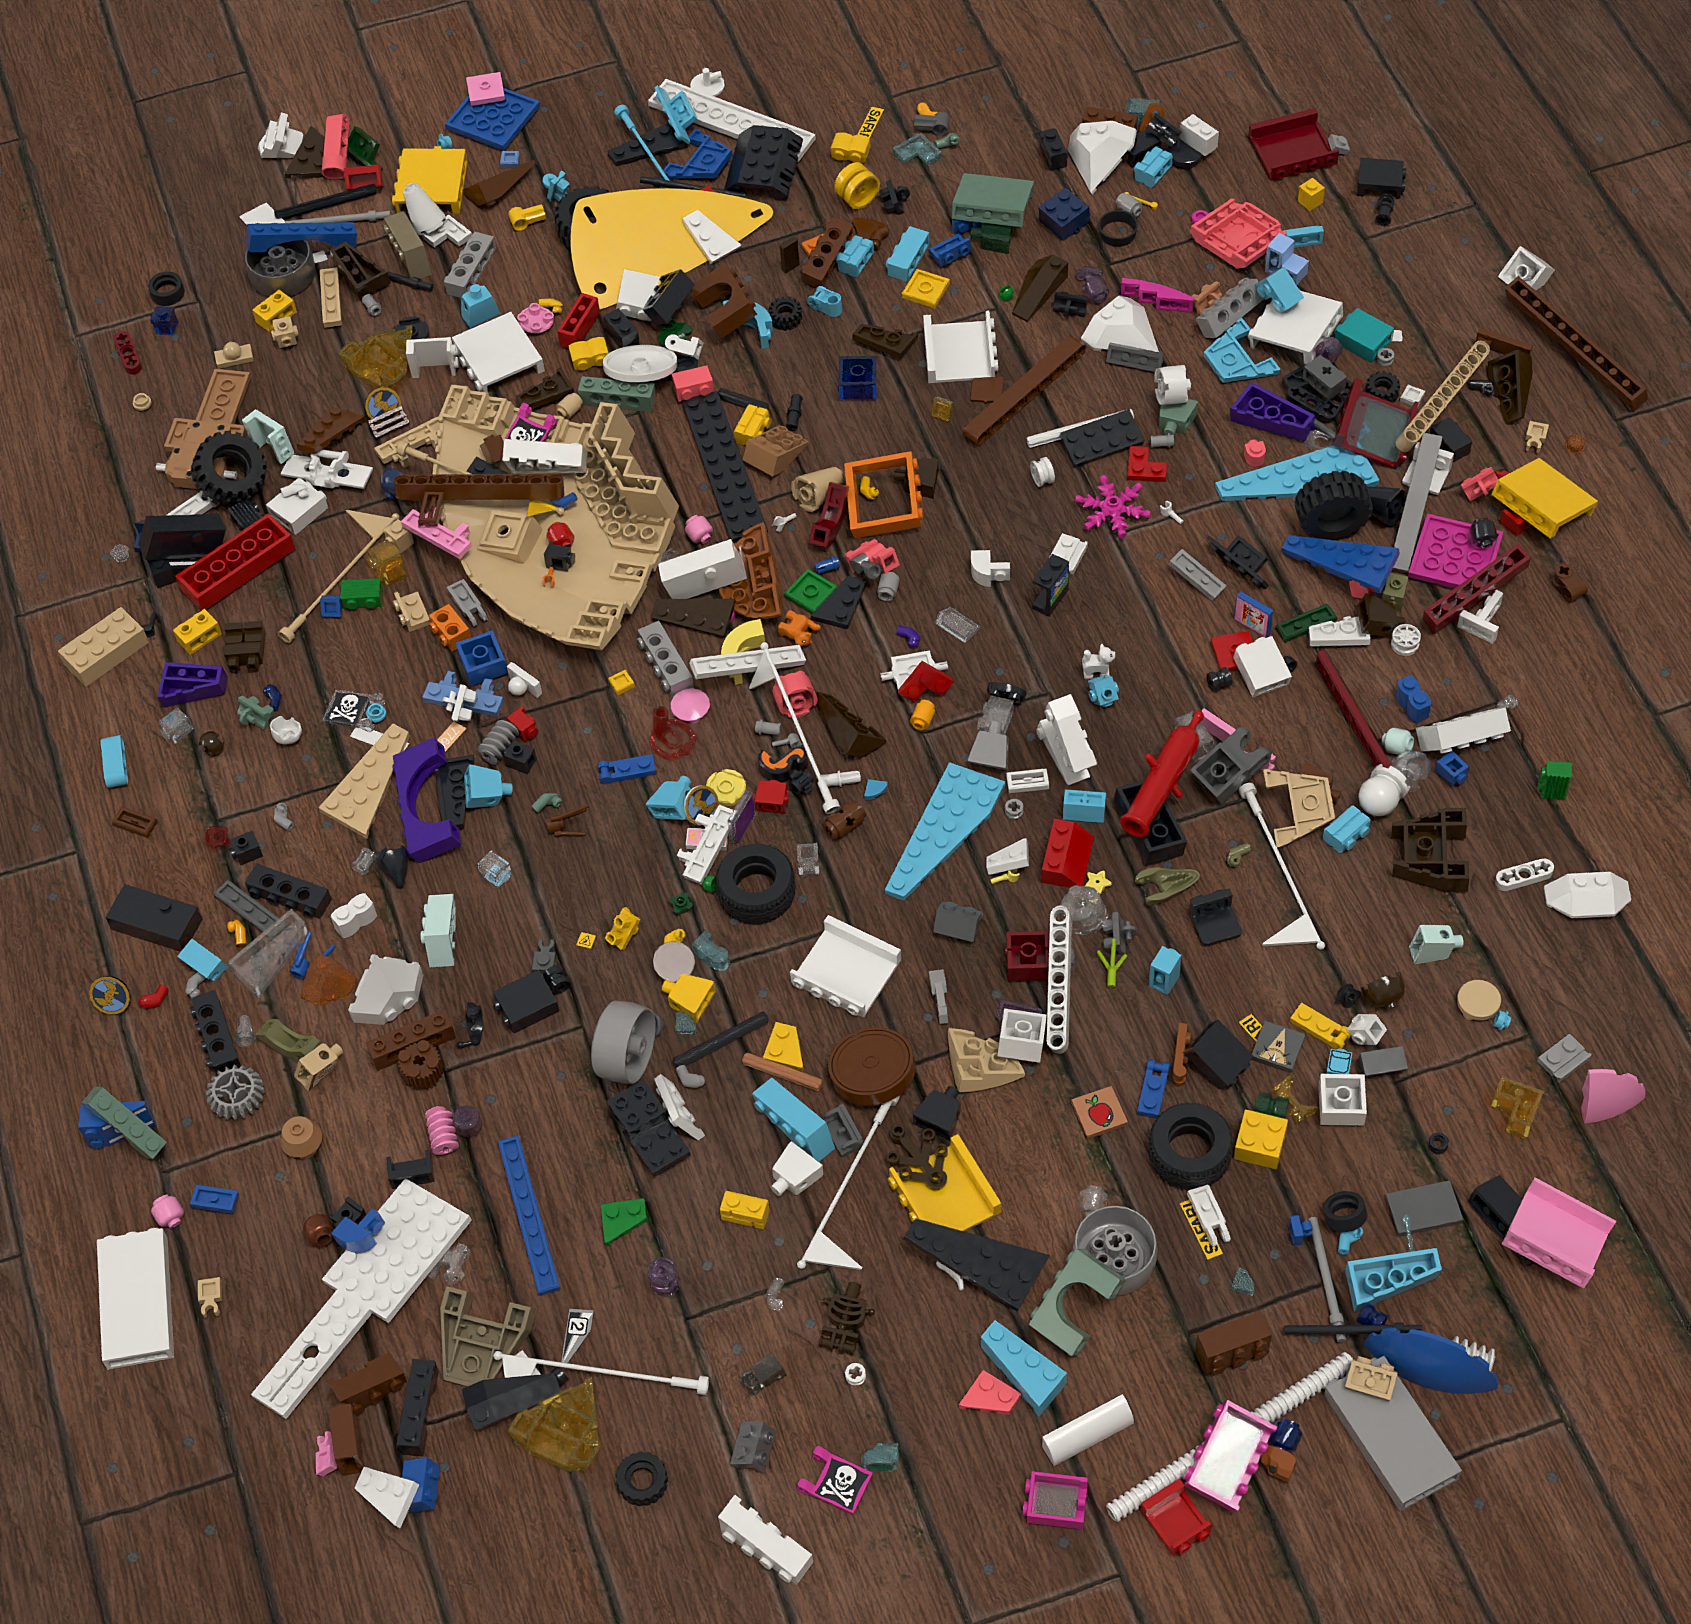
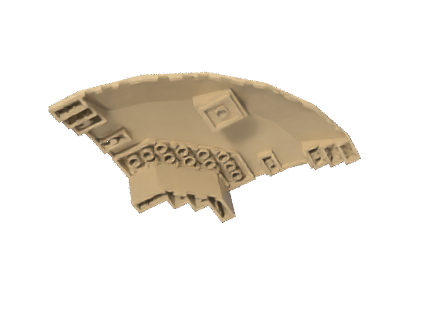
M451 385L439 415L440 430H437L439 440L438 445L435 447L436 460L466 472L476 456L487 462L480 448V445L484 443L483 439L493 434L494 437L501 435L504 440L520 408L514 407L512 402L507 401L506 398L490 397L487 392L471 391L468 386ZM600 402L592 424L574 423L562 416H554L557 420L554 426L556 429L552 428L544 441L564 444L579 443L587 450L586 473H546L562 475L564 478V496L574 492L578 497L577 501L563 508L564 513L562 515L553 510L527 517L529 500H444L441 511V521L447 529L455 531L462 523L469 526L470 534L467 540L471 542L472 547L464 554L460 561L471 581L513 620L566 645L603 650L621 628L620 622L623 614H632L647 587L646 584L651 571H656L670 543L675 529L673 521L679 507L662 478L645 476L640 469V466L629 450L635 432L618 404ZM531 412L527 419L543 426L547 415ZM502 460L493 464L509 474H513ZM436 463L433 465V474H461ZM540 500L542 502L553 505L550 500ZM555 522L566 523L575 536L571 547V553H575V562L571 564L568 572L554 569L555 586L552 587L551 582H547L544 587L543 576L548 574L549 568H546L544 552L550 543L546 537L548 528ZM508 528V532L506 534L500 535L501 531Z

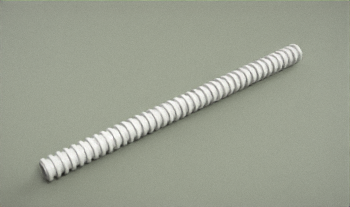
M1343 1352L1335 1360L1332 1359L1330 1364L1326 1363L1324 1368L1320 1367L1318 1371L1315 1370L1312 1375L1309 1374L1307 1376V1379H1301V1383H1295V1386H1290L1289 1390H1284V1394L1279 1393L1278 1397H1273L1272 1401L1268 1400L1266 1405L1262 1404L1260 1408H1256L1255 1412L1251 1411V1413L1273 1423L1275 1419L1281 1418V1415L1284 1416L1286 1411H1292V1407L1296 1408L1298 1404H1303L1304 1400L1307 1401L1310 1397H1314L1315 1392L1320 1393L1321 1389L1324 1390L1327 1387V1383L1336 1378L1342 1379L1344 1374H1347L1350 1370L1352 1357L1348 1353ZM1241 1419L1237 1420V1424L1233 1423L1231 1428L1228 1426L1225 1428V1431L1219 1432L1204 1464L1208 1465L1210 1460L1214 1461L1216 1456H1222V1452L1226 1453L1228 1449H1233L1234 1445L1240 1444L1239 1441L1244 1442L1245 1437L1250 1438L1251 1434H1256L1259 1429ZM1190 1450V1454H1184V1458L1179 1457L1178 1462L1173 1461L1172 1465L1166 1466V1469L1162 1468L1160 1473L1156 1472L1154 1477H1148V1481H1142V1485L1140 1483L1137 1484V1488L1133 1487L1130 1489L1131 1492L1126 1491L1124 1496L1120 1495L1118 1500L1114 1499L1112 1501V1504H1106L1111 1518L1119 1522L1121 1517H1127V1513L1129 1515L1132 1514L1133 1509L1135 1511L1138 1510V1506H1141V1503L1179 1478L1184 1480L1183 1476L1189 1466L1193 1467L1196 1460L1193 1457L1196 1450Z

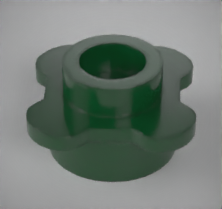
M683 892L681 895L672 896L669 899L670 904L673 905L674 913L684 914L692 909L693 903L689 901L688 893Z

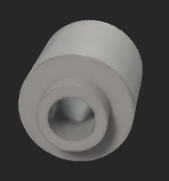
M1122 193L1116 199V205L1119 210L1127 211L1135 217L1139 216L1142 212V203L1130 194Z
M889 571L881 574L877 593L878 597L883 601H891L896 596L900 578L894 572Z

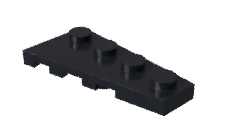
M474 754L446 759L447 763L435 770L442 821L449 819L459 829L465 826L467 812L464 774L469 765H474Z

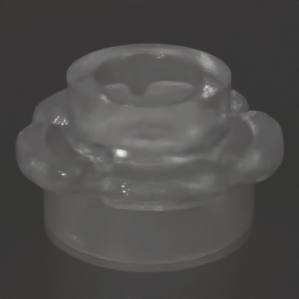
M119 544L114 546L110 554L117 562H123L129 557V548L126 545Z

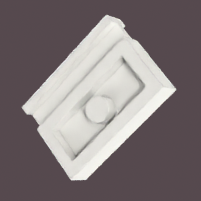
M1062 533L1051 555L1054 554L1068 560L1069 572L1073 575L1088 547V542H1081L1078 538Z

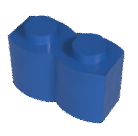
M1411 675L1398 680L1395 694L1396 700L1406 709L1409 719L1416 724L1428 719L1431 700L1421 690L1419 682Z

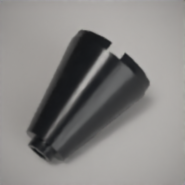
M1367 486L1373 505L1371 515L1386 525L1394 526L1403 514L1400 513L1401 507H1405L1406 492L1400 488Z

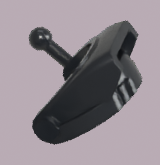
M468 1002L465 1005V1018L470 1041H459L457 1047L460 1049L472 1044L478 1045L481 1042L483 1030L481 1005H476L473 1002Z

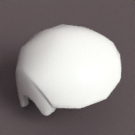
M282 716L273 719L270 724L272 737L280 744L295 743L302 734L300 723L294 720L293 717L290 720H285Z

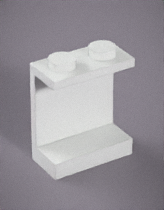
M451 337L407 340L406 356L412 378H419L420 367L450 365L452 376H456V368H459V359L455 357L456 345H452Z

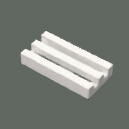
M1047 768L1006 773L1009 793L1049 789Z

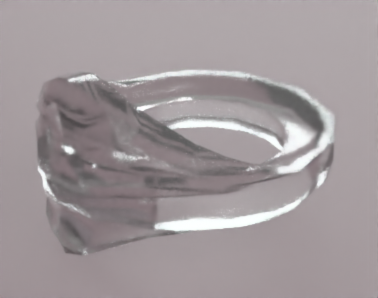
M1314 430L1309 432L1305 446L1318 451L1333 446L1334 440L1321 431ZM1324 438L1328 441L1329 445L1319 447L1314 439Z

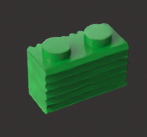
M380 578L341 581V601L344 609L353 610L359 607L375 608L382 606L383 586Z
M1546 760L1545 767H1541L1540 778L1537 784V791H1541L1542 799L1566 800L1572 778V763Z

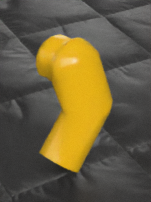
M677 929L667 934L664 938V943L672 941L681 943L685 938L684 930Z

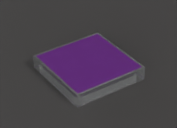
M748 790L744 792L727 821L730 842L736 846L755 816L753 792Z

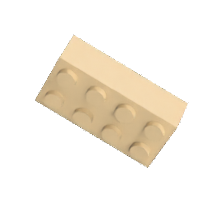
M120 607L59 649L58 653L68 670L87 687L149 642L144 629Z

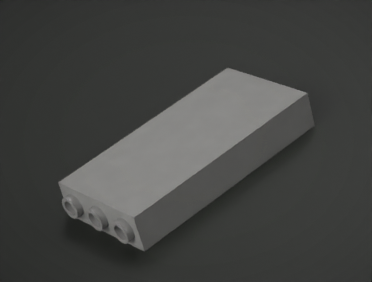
M1385 1356L1379 1359H1371V1364L1379 1367L1381 1363L1390 1365ZM1348 1373L1340 1380L1336 1378L1327 1383L1324 1392L1325 1399L1400 1512L1459 1480L1462 1472L1461 1468L1398 1376L1396 1377L1391 1400L1345 1387Z

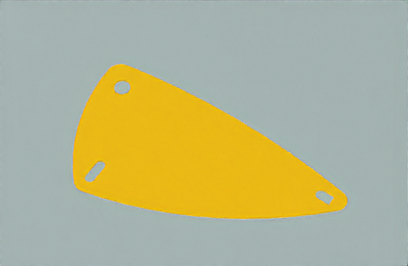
M638 189L582 198L576 203L571 226V254L578 285L582 293L598 297L600 309L617 304L624 269L661 277L679 269L686 273L708 261L683 224L682 218L698 210L738 242L768 221L773 215V210L769 205L754 200L722 193L689 189ZM584 207H590L597 219L596 223L593 224L589 221L583 210ZM761 209L763 215L757 218L751 217L752 212ZM601 282L606 285L607 290L604 294L595 292L594 286L596 283Z

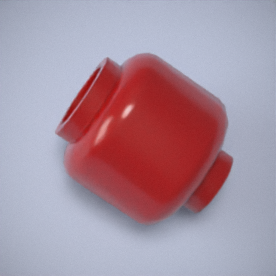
M553 523L549 526L546 534L547 540L549 542L553 541L554 545L572 547V543L575 540L573 532L566 523Z

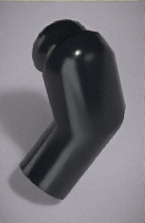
M1469 380V389H1479L1487 396L1495 393V387L1488 380Z

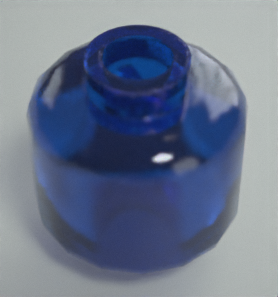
M1282 1418V1421H1276L1274 1425L1277 1426V1429L1271 1433L1268 1439L1269 1442L1282 1450L1296 1451L1303 1434L1299 1429L1300 1425L1286 1418Z

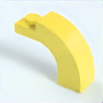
M761 620L746 622L732 630L723 642L721 655L746 652L760 647L765 642ZM742 673L729 675L730 678H734L735 685L743 683Z

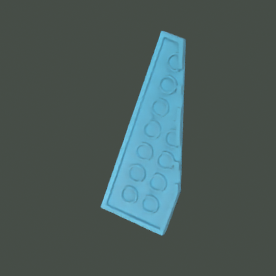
M1357 442V444H1356L1357 448L1361 449V447L1359 446V444H1358V442ZM1330 446L1215 482V488L1222 501L1246 500V498L1258 497V500L1266 499V497L1275 496L1276 499L1295 498L1299 489L1306 482H1310L1315 476H1321L1322 473L1348 471L1350 474L1352 472L1361 477L1366 486L1379 485V478L1367 458L1337 446Z
M949 763L885 888V894L904 901L921 885L920 882L928 875L930 876L940 863H943L964 843V840L978 829V826L983 821L986 822L990 818L1004 790L1005 781Z

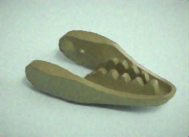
M1148 868L1136 876L1135 882L1136 884L1153 882L1159 887L1162 893L1151 895L1145 900L1147 905H1155L1173 898L1198 881L1200 874L1192 869Z

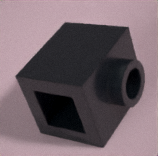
M514 740L509 747H506L503 754L506 767L527 775L537 760L533 747Z
M253 830L230 839L232 848H229L233 860L238 859L240 866L263 857Z

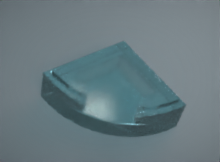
M677 1012L675 1033L697 1034L694 1020L685 1013Z
M1238 1267L1231 1289L1253 1296L1254 1283L1246 1270Z

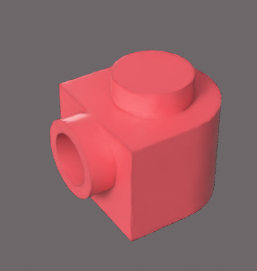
M1250 440L1244 445L1245 460L1250 466H1261L1265 461L1266 448L1264 442Z

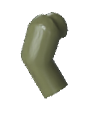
M1244 843L1230 849L1227 863L1231 867H1237L1241 862V856L1251 852L1250 845Z

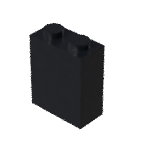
M539 970L493 991L495 996L493 1004L497 1012L502 1011L504 1015L502 1020L506 1028L511 1027L514 1034L559 1012L557 1000Z
M1219 1020L1210 1022L1183 1052L1218 1089L1233 1086L1238 1080L1236 1078L1237 1075L1249 1068L1251 1065L1249 1062L1254 1057Z

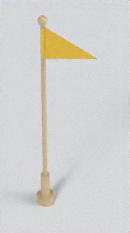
M401 440L397 447L396 453L400 456L405 457L408 454L425 462L427 460L461 474H471L411 448L410 443ZM529 500L527 517L553 510L557 511L559 515L564 513L562 507L557 508L540 500Z

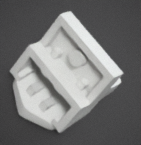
M281 112L277 122L270 120L266 134L258 144L261 158H293L302 143L303 133L288 128V114Z

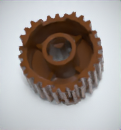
M421 1040L418 1044H410L409 1047H405L406 1050H401L398 1055V1067L406 1086L426 1089L427 1091L429 1088L433 1089V1086L436 1087V1083L442 1077L441 1074H443L444 1070L439 1051L436 1047L430 1045L428 1041Z

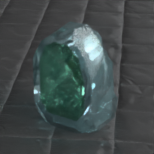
M878 1443L874 1448L868 1449L861 1456L862 1466L871 1471L891 1472L898 1470L899 1444Z

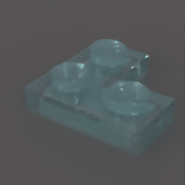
M922 133L893 148V154L902 163L915 156H919L927 165L942 158V152Z

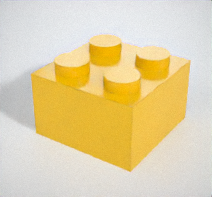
M1245 1109L1235 1146L1234 1159L1277 1170L1288 1120Z

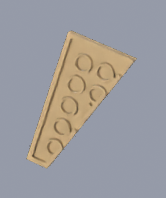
M392 724L320 805L319 811L367 839L371 824H374L376 819V812L381 807L391 783L390 779L394 772L392 767L394 764L393 755L404 751L410 737L409 732Z

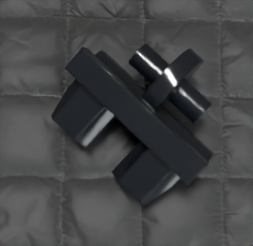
M1157 113L1146 127V129L1171 147L1182 133V131Z
M890 179L886 181L887 187L879 192L883 201H887L883 203L887 213L890 214L897 210L900 215L904 213L901 201L905 202L910 196V191L907 187L898 186V189L894 188Z
M1062 291L1060 293L1055 292L1053 311L1063 312L1065 316L1070 314L1085 316L1088 297L1080 294L1078 296L1070 295L1068 292Z

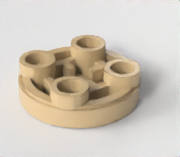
M1472 980L1460 988L1457 1004L1467 1020H1487L1496 1016L1501 1004V995L1493 984L1484 980Z

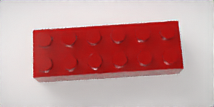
M268 513L175 577L180 590L201 611L206 610L295 550L291 535Z

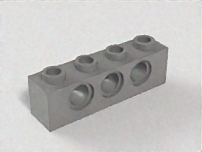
M474 231L471 238L467 240L464 250L460 252L457 262L453 264L451 272L445 277L444 286L448 295L461 298L463 294L470 291L472 285L477 283L496 250L494 236Z
M1244 278L1240 280L1235 288L1229 289L1225 296L1215 300L1214 305L1201 312L1196 321L1204 338H1217L1239 318L1243 317L1264 300V297L1262 298L1257 292L1255 285L1258 283L1257 279Z
M657 621L638 629V645L640 649L646 651L647 661L653 663L654 672L657 677H661L664 690L669 691L671 696L674 697L684 689L694 688L689 670L661 623Z

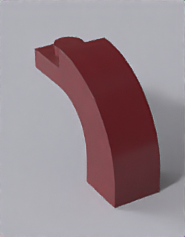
M829 482L825 505L819 520L812 524L809 543L828 547L834 542L846 513L848 504L846 499L849 486Z

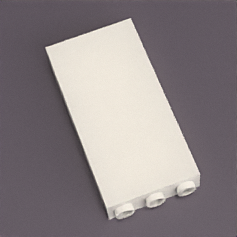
M151 1228L144 1232H128L126 1235H110L104 1237V1239H98L102 1362L107 1370L174 1358L168 1238L163 1228Z

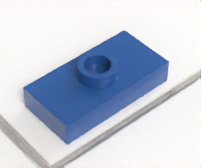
M196 1185L190 1206L196 1209L233 1214L239 1193L237 1190Z

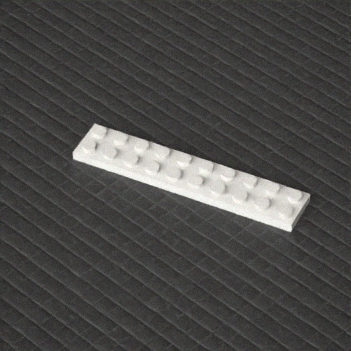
M665 79L660 85L662 89L667 91L670 100L681 91L686 93L698 118L693 123L738 139L740 133L753 125L788 128L803 138L801 151L797 154V162L800 161L816 140L815 134L671 80ZM655 91L648 100V104L650 107L663 111V105L656 97L657 92Z

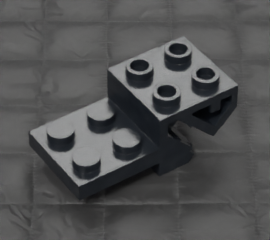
M644 1079L607 1100L608 1107L615 1121L625 1128L622 1132L625 1139L638 1153L653 1177L691 1155L690 1150L668 1120L666 1110Z

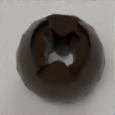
M214 731L202 734L199 739V745L205 748L204 752L209 756L219 754L224 747V742L217 738L219 735Z

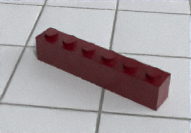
M1516 544L1425 609L1422 620L1436 634L1457 619L1463 610L1468 611L1527 569L1531 557L1519 544Z

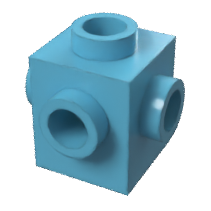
M1105 674L1088 681L1090 687L1089 697L1095 704L1107 707L1112 705L1113 701L1119 699L1117 694L1119 693L1117 683L1113 681L1112 676Z

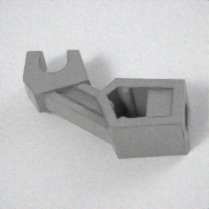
M944 970L929 971L932 996L937 998L940 1024L948 1023L947 1007L944 995H947Z

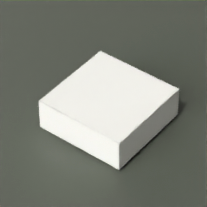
M1407 385L1400 397V402L1412 406L1417 401L1419 406L1425 391Z

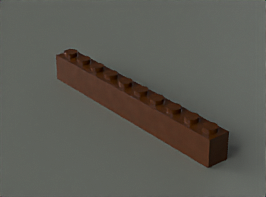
M1517 276L1505 287L1506 296L1510 302L1633 411L1648 400L1647 389L1520 276Z

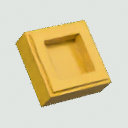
M626 670L608 678L610 685L617 695L635 688V683Z

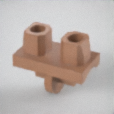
M1215 281L1211 285L1205 284L1199 295L1193 294L1191 296L1194 297L1193 307L1196 308L1198 315H1201L1203 310L1214 305L1215 300L1223 297L1219 288L1220 282Z

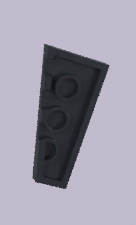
M668 123L640 136L653 156L662 152L668 154L671 153V150L677 148L679 150L686 149L685 143L676 138L675 131ZM637 138L607 151L608 157L616 167L637 162L642 157L650 158Z

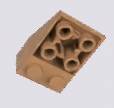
M779 425L747 440L743 461L771 476H775L788 467L809 444V441L805 440L801 435L794 434L786 427Z

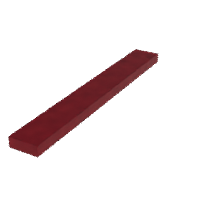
M1324 650L1318 651L1316 665L1373 765L1376 767L1382 764L1383 767L1389 768L1391 766L1326 652Z

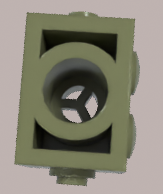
M1390 573L1384 585L1385 589L1382 592V598L1393 603L1396 611L1401 612L1408 576Z

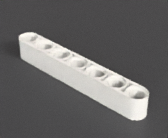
M1056 906L1050 914L1047 1044L1052 1052L1056 1054L1064 1053L1069 1045L1072 919L1069 911L1064 906ZM1059 914L1066 915L1065 920L1061 922L1056 921V917ZM1059 934L1066 935L1065 940L1062 942H1056L1055 939ZM1058 955L1065 956V960L1063 962H1055V958ZM1057 976L1065 977L1061 984L1054 983ZM1058 996L1064 997V1001L1060 1005L1054 1004V999ZM1062 1017L1064 1020L1061 1025H1053L1055 1018ZM1056 1038L1063 1039V1043L1059 1047L1052 1045Z

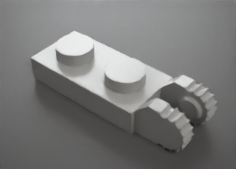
M464 579L446 587L448 593L462 614L467 617L472 627L477 626V621L472 615L475 612H478L483 622L488 620L481 603Z

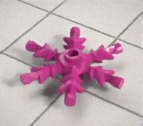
M1103 475L1099 478L1102 486L1099 485L1098 488L1102 491L1100 494L1106 497L1105 500L1100 501L1097 496L1094 499L1089 494H1087V498L1076 495L1075 502L1085 503L1083 507L1093 506L1092 509L1102 508L1101 512H1094L1095 515L1088 516L1087 519L1090 521L1086 522L1083 527L1086 530H1090L1095 524L1097 527H1100L1101 521L1105 522V516L1112 519L1110 523H1114L1112 530L1117 529L1119 537L1125 538L1127 534L1124 527L1127 528L1129 526L1123 522L1126 519L1120 516L1121 513L1126 512L1129 517L1132 514L1137 519H1139V515L1150 518L1151 511L1141 510L1143 506L1133 507L1134 504L1124 505L1125 501L1130 502L1132 501L1130 498L1139 496L1136 492L1142 489V485L1138 482L1131 489L1126 486L1124 493L1120 492L1121 497L1113 496L1116 490H1112L1114 483L1109 484L1107 476Z

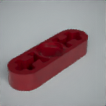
M125 331L118 332L114 336V341L125 370L128 374H137L142 370V365L130 334ZM125 339L126 344L123 345L121 340ZM132 351L131 354L124 355V352ZM131 361L134 362V366L130 365Z

